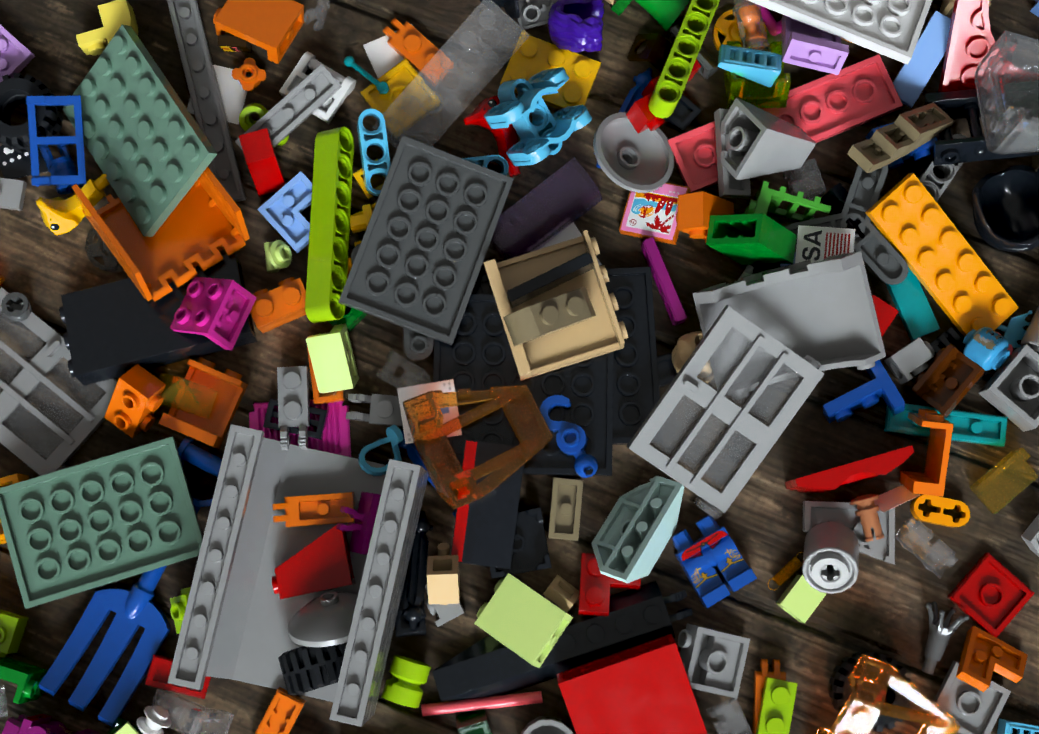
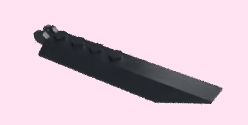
M653 581L641 585L640 589H629L611 595L609 616L578 614L579 606L571 608L567 613L573 619L540 668L528 663L491 635L486 636L432 671L440 699L445 701L506 695L557 678L556 674L655 639L670 634L675 638L671 622L694 614L692 608H684L669 615L665 604L683 600L687 597L686 590L662 597L657 582Z

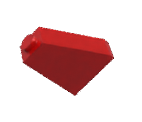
M335 525L275 568L276 576H272L274 593L279 594L280 599H286L356 584L350 551H348L349 545L346 531L336 529L337 525Z

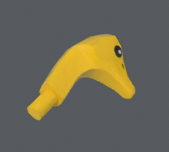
M102 174L96 180L89 179L81 190L94 207L106 195L103 189L110 183L106 178V174ZM76 195L67 199L62 197L52 199L39 197L36 200L43 222L57 236L70 232L85 217L82 211L83 208Z

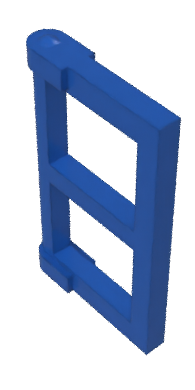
M81 95L26 96L32 175L31 186L86 184ZM74 105L76 136L37 137L36 106ZM76 144L78 175L40 176L38 145Z

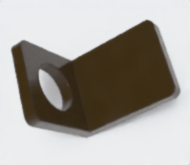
M659 33L638 34L628 53L627 59L629 61H648L659 71H662L673 44ZM647 41L646 48L637 54L639 46Z

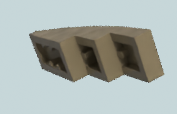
M933 102L900 114L893 124L876 129L870 139L852 145L847 154L868 174L900 159L927 143L943 130L950 127L954 120Z

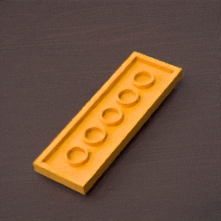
M914 173L906 175L865 212L886 240L903 257L909 269L964 338L972 329L976 331L982 327H990L993 330L997 329L1019 309Z

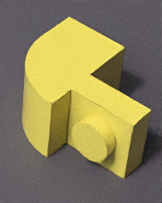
M115 0L98 5L103 27L77 34L76 39L78 46L86 55L96 56L102 54L122 24L131 26L138 36V25L132 6L127 0Z

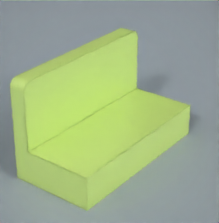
M346 323L334 325L330 333L308 336L306 343L319 393L354 389L359 380V375Z

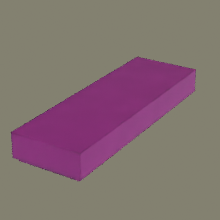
M653 237L643 241L641 250L648 267H651L652 277L672 325L677 326L684 323L687 316Z

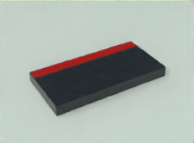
M465 440L450 554L458 555L459 563L511 569L526 447Z

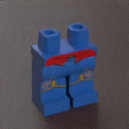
M707 515L695 522L703 537L693 542L687 530L683 529L671 536L677 550L674 553L677 560L680 562L703 607L709 608L729 596V591L735 592L757 579V577L745 562L725 527L719 526L710 515ZM714 567H716L717 571L719 572V574H720V576L722 577V579H723V581L725 582V584H724V583L722 582V580L720 579V577H719V575H718V573L716 572V570H715Z

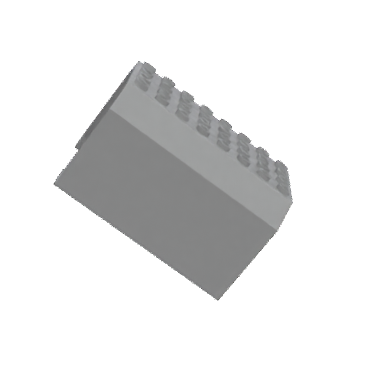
M231 424L168 683L202 690L205 677L207 676L232 679L272 689L281 687L287 690L278 657L284 652L302 647L294 643L289 637L288 624L292 617L303 606L324 593L358 594L338 682L299 695L333 702L329 720L362 727L375 714L429 473L420 465L389 459L386 474L373 476L361 469L357 458L311 448L300 450L299 446L290 444L289 450H281L280 441L265 438L264 431ZM366 461L367 464L375 468L385 466L384 464ZM354 492V506L357 511L361 492L381 495L367 555L350 551L356 584L286 599H280L279 594L274 593L272 576H276L275 568L337 524L286 527L285 522H273V516L285 515V510H273L272 504L284 503V497ZM353 530L346 531L349 546Z

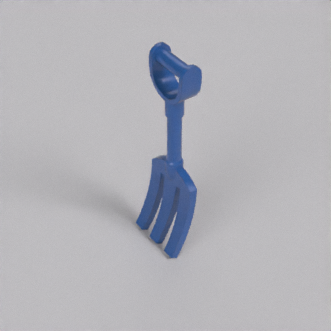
M185 437L178 447L182 465L186 461L218 478L222 459L194 445L193 438ZM192 496L196 514L200 507L211 506L212 499L199 500ZM167 566L142 573L138 582L133 584L131 590L111 588L96 591L69 639L39 683V689L52 696L56 694L95 638L110 612H115L116 615L96 654L68 700L69 705L83 712L113 670L139 627H144L145 630L127 666L98 715L99 721L112 727L125 710L149 670L153 654H158L171 630L166 616L152 601L155 595L154 590Z

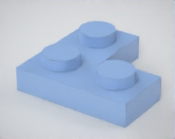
M302 171L257 209L297 254L309 244L310 223L302 216L301 212L311 205L312 182Z

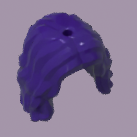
M558 0L552 4L548 14V29L551 41L559 49L575 53L601 51L604 24L602 20L604 14L603 0Z

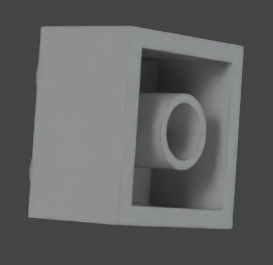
M1027 344L1015 349L1005 363L978 392L1023 432L1036 429L1039 425V354Z

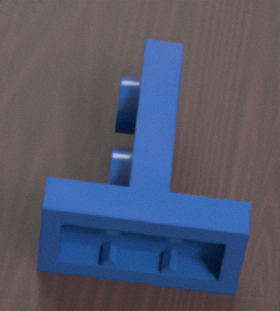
M880 360L875 361L874 367L866 369L872 379L871 381L823 405V414L828 423L835 420L842 422L853 415L852 411L862 406L866 409L879 402L880 397L884 399L893 416L905 410V401Z

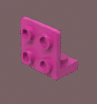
M194 277L187 287V293L180 307L174 314V320L170 329L175 332L204 335L223 349L233 350L257 297L234 280Z

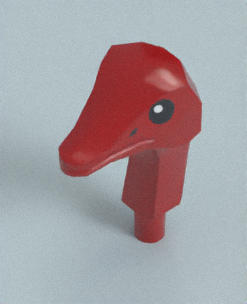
M494 95L482 100L475 107L474 111L463 119L464 124L478 125L484 129H489L497 141L499 155L508 162L509 176H517L521 174L519 166H514L506 154L509 148L518 143L516 130L512 124H509L508 128L491 129L484 118V114L488 110L500 104L498 95Z

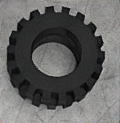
M14 73V78H11L7 74L2 76L3 81L0 82V143L10 150L14 149L18 153H24V150L30 153L28 121L22 125L11 126V113L19 104L26 102V96L55 95L40 80H36L31 75L27 74L24 77L21 73ZM36 106L37 137H52L55 132L60 133L62 127L58 122L63 121V114L59 112L62 110L61 106Z
M347 642L328 647L302 646L284 652L279 656L278 659L288 694L298 695L337 683Z
M865 651V653L856 652L852 654V657L842 659L843 664L841 666L836 665L833 670L836 672L835 677H830L829 682L832 684L829 696L833 698L834 702L832 705L835 710L839 711V715L850 724L866 731L882 732L883 728L892 729L896 727L894 724L896 721L902 722L905 719L902 715L904 711L909 712L911 709L908 699H913V692L909 691V686H912L910 678L905 676L907 671L904 667L899 666L898 662L893 658ZM868 673L880 675L885 684V696L882 702L872 709L861 707L855 694L858 681Z

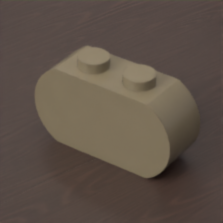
M582 287L528 306L503 318L514 346H518L596 316L586 288Z

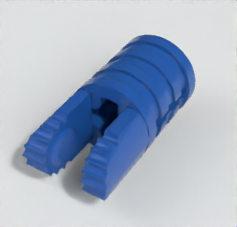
M39 145L51 176L78 175L67 145H57L61 157L56 159L53 158L48 145ZM55 185L58 194L64 195L74 192L72 189L73 185Z

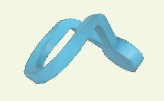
M391 425L386 429L387 437L381 438L361 449L358 462L361 469L367 474L373 476L386 474L388 464L381 468H375L367 464L365 460V455L369 451L382 444L391 442L394 454L393 460L402 461L398 444L403 441V434L396 425Z

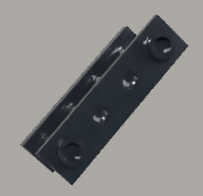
M1039 82L925 94L924 105L934 102L953 120L967 118L971 136L970 138L953 139L951 127L943 130L939 134L941 140L934 143L933 165H949L1039 155ZM1027 112L1032 131L1014 133L1009 114ZM997 115L1001 134L983 136L979 117Z

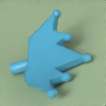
M1029 310L1028 313L1011 317L1007 327L1000 325L997 328L1005 332L1003 337L1007 339L1008 344H1011L1013 348L1021 347L1017 341L1022 340L1026 332L1023 326H1029L1030 324L1025 318L1033 313L1032 310Z

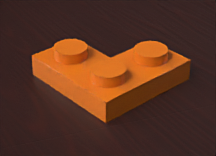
M973 625L967 631L956 677L982 692L990 687L993 671L1018 683L1023 678L1028 654Z

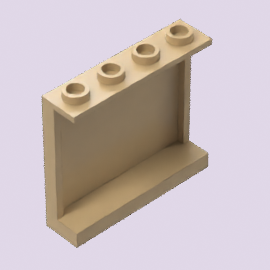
M587 230L583 231V236L496 263L495 259L483 262L521 381L624 348V339L628 338V333L624 322H618L615 311L619 310L614 293H608L605 284L609 282L608 273L605 265L599 266L596 258V255L600 254L598 243L595 237H589ZM586 252L590 254L594 262L592 270L512 308L507 297L508 290ZM582 287L586 288L596 316L514 346L503 317Z

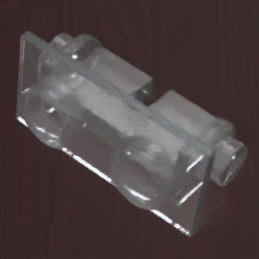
M912 517L907 522L904 521L895 538L903 548L918 558L926 569L932 571L940 579L947 566L952 567L958 561V558L955 556L956 552L941 539L931 544L929 540L935 534L921 520H915Z

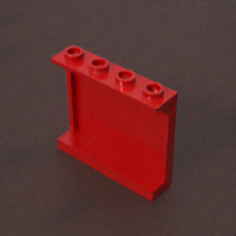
M672 634L556 674L558 685L576 734H707Z

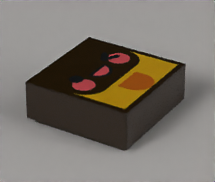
M220 34L218 36V46L223 51L252 53V43L234 35Z

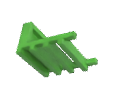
M763 181L754 199L750 200L744 214L764 213L765 215L769 212L802 222L815 219L812 216L817 210L829 214L831 206L821 204V197L815 196L812 201L804 199V192L798 191L795 196L785 193L787 187L780 186L778 191L768 188L769 182ZM782 200L790 202L787 210L778 208ZM800 205L807 207L803 215L795 213Z

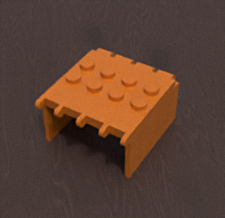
M209 167L205 169L153 237H144L119 198L114 199L111 194H108L105 198L109 204L96 211L77 184L72 186L83 208L84 215L148 302L152 299L156 302L173 290L169 285L170 282L173 281L177 287H180L196 277L198 273L194 267L199 266L204 272L224 259L220 251L224 250L230 256L246 246L245 241L250 239L241 209Z

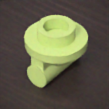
M275 240L264 243L268 273L278 272L280 269L287 268L291 264L292 252L284 241Z

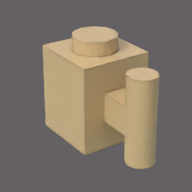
M440 543L437 546L438 556H428L427 558L429 605L460 604L458 555H450V545L448 543Z

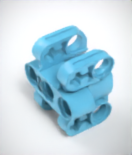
M563 67L543 70L528 80L515 79L503 82L498 89L500 104L484 114V118L491 129L508 128L509 124H512L519 135L520 142L513 145L506 152L514 166L534 165L545 159L548 155L558 153L561 150L563 141L567 140L574 131L586 126L592 120V116L584 105L565 107L551 114L544 102L543 95L559 93L557 90L569 80V76ZM515 88H516L517 91H518V97H517V98H516V96H515V94H514ZM530 113L532 114V123L529 119Z

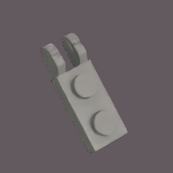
M277 367L278 426L280 427L281 450H289V427H299L298 444L300 450L308 449V426H310L308 367Z
M348 394V401L352 403H371L370 414L350 411L346 412V419L367 421L369 424L403 427L398 396Z

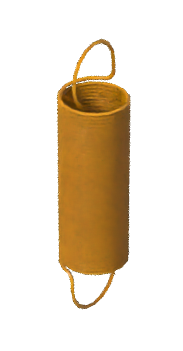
M797 555L771 578L779 586L802 566Z

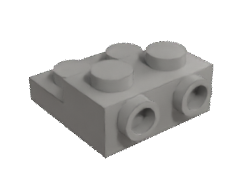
M687 623L686 629L681 630L679 633L678 645L681 647L680 656L691 688L737 699L750 639Z

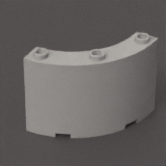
M861 251L828 256L825 260L811 263V260L794 263L741 277V281L735 283H721L692 293L703 337L724 307L728 305L820 371L857 366V370L869 369L875 366V361L886 357ZM733 327L709 359L717 391L752 343L750 339ZM759 346L724 396H731L732 399H741L749 396V391L757 387L777 358ZM783 363L769 384L789 378L798 381L802 379V376Z

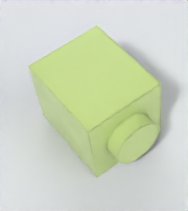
M796 575L775 604L798 622L805 623L826 596V593L812 588L803 575Z

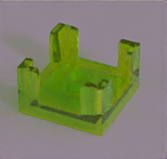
M727 41L726 45L741 47V42ZM782 41L771 42L769 52L782 55ZM782 62L781 73L771 88L724 70L727 107L730 108L734 100L739 98L758 108H786L791 79L790 73L784 74V62Z

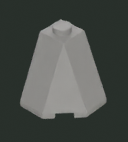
M739 98L734 100L721 122V134L725 135V150L721 151V164L737 180L799 169L817 144L801 128Z

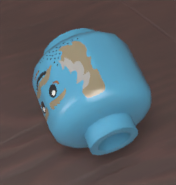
M982 327L977 331L972 329L963 340V344H965L963 354L985 371L999 369L1010 355L1007 339L990 327Z

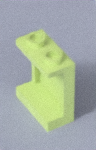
M508 573L506 577H502L495 585V593L490 601L485 602L477 612L478 619L474 624L528 663L540 668L573 617Z

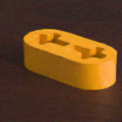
M920 495L914 498L910 505L912 516L921 522L946 527H961L970 518L968 506L959 500L932 495ZM925 500H927V505L937 508L936 513H926L923 516V511L918 509L919 504H924ZM957 506V512L961 513V518H956L955 522H953V517L943 514V511L952 510Z

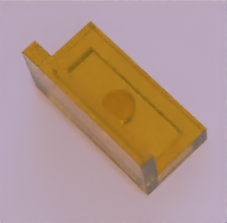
M1023 447L1012 450L969 487L992 514L998 513L1038 478L1036 472L1026 462L1031 456Z

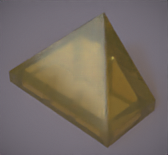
M165 373L160 374L159 380L166 384L162 393L164 398L163 405L206 419L209 418L218 391L184 378Z

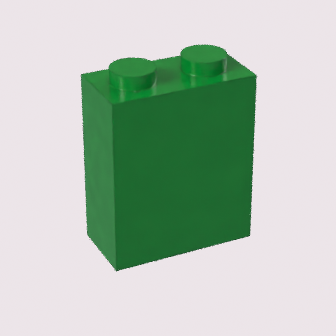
M764 213L711 215L706 245L741 265L793 264L797 235Z

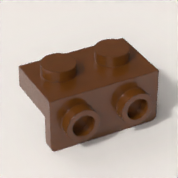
M952 344L938 351L934 357V363L927 371H923L918 375L914 382L915 386L912 388L913 392L941 414L945 415L946 418L985 372L982 367L966 357Z

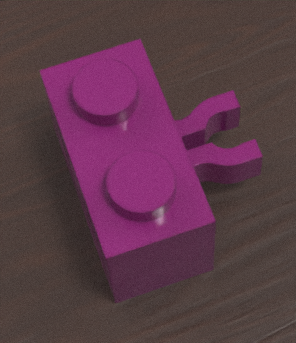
M361 492L357 511L341 506L340 512L348 513L350 518L355 519V523L349 522L347 525L337 523L336 529L343 531L353 530L348 551L367 555L381 495Z

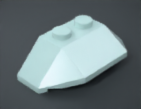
M657 475L651 478L650 482L640 485L619 497L591 543L601 574L625 583L633 582L650 574L677 527L684 491L683 484Z

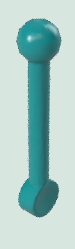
M352 56L344 58V64L347 67H353L373 83L380 94L388 93L389 86L386 82H379L355 63V59Z

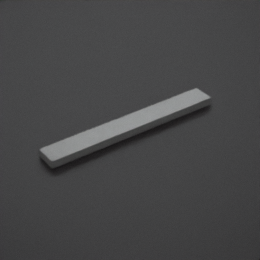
M167 0L196 122L217 152L216 157L208 167L235 203L244 201L246 196L198 0Z

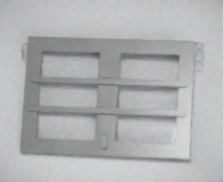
M1 287L0 443L42 476L69 468L66 463L106 420L104 416L117 381L112 378L84 386L76 377H72L68 368V360H71V353L66 348L64 338L33 312L23 321L15 322L10 320L1 308L3 298L9 293ZM13 303L10 306L13 311L15 309L20 311L23 308L20 303L18 305Z
M726 305L632 437L627 447L698 495L694 504L718 520L728 510L821 380L824 373L819 368L822 364L808 354L803 359L743 315Z

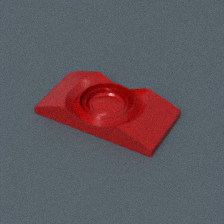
M910 445L785 482L786 489L799 492L824 493L828 490H836L841 485L865 478L872 479L878 475H886L904 463L914 453V449Z

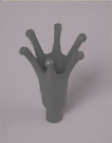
M929 602L925 605L929 615V634L924 652L925 660L921 670L933 675L937 661L941 660L950 638L963 622L970 619V616L968 614L960 615L950 625L954 613H956V608L952 607L943 623L945 611L943 609L939 611L938 619L937 603Z

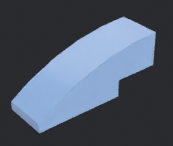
M938 11L934 12L922 31L908 65H902L893 81L901 102L911 108L946 52L951 18Z

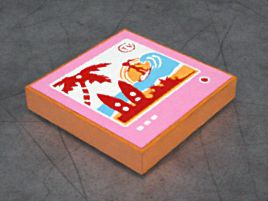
M665 183L659 189L648 193L630 191L619 227L620 234L643 239L653 237L657 242L676 245L680 232L676 222L678 195L688 194L691 192V189L687 186Z

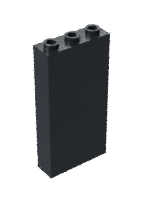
M235 252L230 256L222 254L224 259L204 272L199 266L194 267L198 273L196 277L230 279L246 289L242 266ZM130 278L61 295L63 306L59 307V312L67 329V333H64L63 337L66 348L71 353V360H68L69 372L72 377H76L84 386L120 377L136 364L148 370L225 349L204 335L175 332L170 329L174 320V314L180 307L187 293V287L193 279L180 287H177L173 281L170 282L169 285L173 291L156 302L153 299L148 302ZM249 313L234 347L257 342L251 313Z

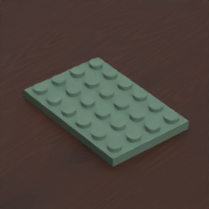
M122 24L72 96L81 95L85 146L103 174H106L107 180L144 237H153L216 157L217 152L133 28ZM74 105L64 106L62 110L75 128Z
M173 436L0 488V521L25 609L199 556L203 534Z

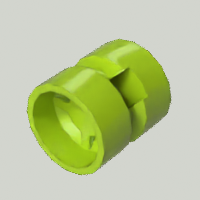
M394 655L389 670L392 678L386 680L381 697L403 706L419 708L424 692L420 687L422 684L427 683L432 666L411 658Z

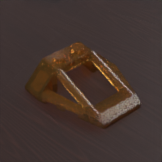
M527 385L490 387V390L470 391V388L459 389L458 392L442 393V390H436L403 401L408 425L417 451L437 493L453 510L479 500L493 491L553 438ZM485 402L443 424L444 416L440 408ZM502 408L520 444L471 470L463 471L447 435ZM492 473L491 475H489L488 477H486L484 480H482L481 482H479L478 484H476V480H478V479H480V478H482V477H484V476H486V475Z
M862 654L848 678L852 689L851 695L831 729L828 730L820 726L816 734H869L879 715L922 723L923 726L918 734H956L961 726L956 719L937 703L930 701L912 682L905 680L892 665ZM888 686L924 711L884 703Z

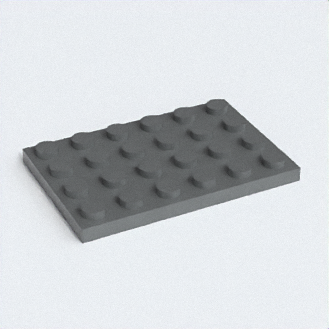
M402 135L338 303L452 345L514 179Z

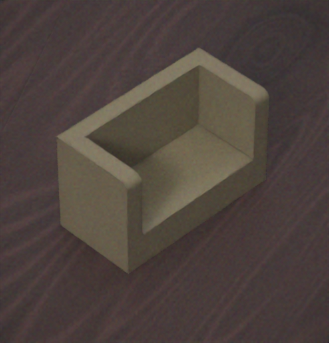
M553 477L548 539L579 540L584 480Z

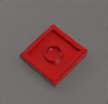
M985 553L947 598L965 614H968L983 630L997 638L1035 593L990 553Z

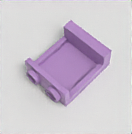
M783 15L782 62L838 75L849 54V45L841 44L840 37Z

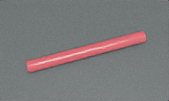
M542 691L421 704L422 717L543 703Z

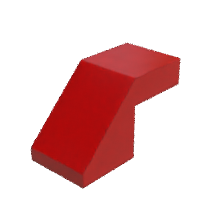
M268 128L239 135L246 164L259 197L278 192L286 182L280 161L276 158Z

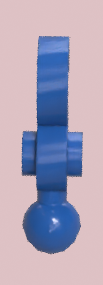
M553 395L546 398L539 409L541 422L548 430L558 432L556 435L557 445L563 453L575 457V472L582 478L592 477L598 470V462L594 456L585 452L588 441L585 431L577 424L550 419V412L554 407L569 408L571 407V401L563 395ZM588 469H593V472L590 475H587L586 471Z

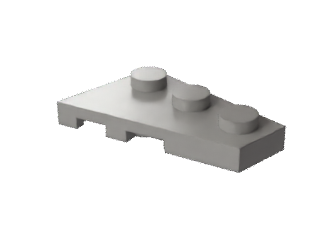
M803 501V532L808 533L811 528L820 523H841L849 527L857 536L860 553L889 564H895V508L886 512L877 511L885 537L876 540L874 529L871 528L874 541L865 542L860 517L855 514L857 510L856 504L850 505L849 502Z

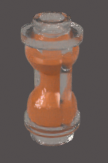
M734 0L732 11L737 20L742 47L771 52V45L768 43L761 15L762 6L748 0Z

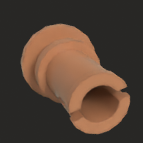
M865 494L849 501L850 505L856 504L857 506L855 514L860 517L865 542L874 541L871 528L874 529L876 540L885 537L877 513L880 510L879 505H875L874 502L875 499L879 498V494Z

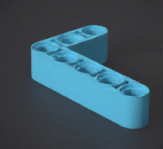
M370 108L360 114L357 121V132L365 188L369 194L379 196L381 190H376L371 186V177L373 175H381L386 179L391 163L384 116L380 111ZM373 116L378 120V129L374 131L365 129L363 119ZM375 145L382 150L383 154L380 160L374 161L367 156L366 152L369 146ZM500 155L462 158L487 168L489 162H496L501 168V174L507 176L509 172L508 162Z

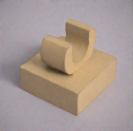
M557 574L543 595L545 596L544 598L552 601L567 613L579 597V590Z

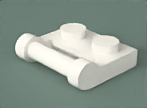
M305 52L279 90L280 94L285 97L308 76L305 74L307 70L311 69L314 71L323 63L316 60V56L312 53ZM323 64L342 86L313 113V115L329 124L346 97L355 88L356 80L350 76L344 77Z

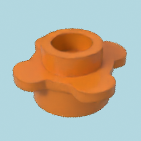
M246 58L243 65L232 70L233 79L238 80L243 90L248 92L258 87L267 76L265 70L258 68L253 58ZM248 72L252 73L250 77L246 76Z

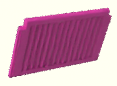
M309 399V407L328 410L329 413L328 417H326L323 439L308 437V448L351 457L350 420L346 419V412H349V406H343L344 401L315 405L314 399ZM269 402L254 403V412H249V428L264 431L265 438L280 441V431L263 427ZM278 406L274 407L275 412H278ZM310 413V419L319 421L320 415ZM272 417L271 423L278 424V418ZM308 426V431L316 432L317 427ZM289 433L290 444L299 446V435Z

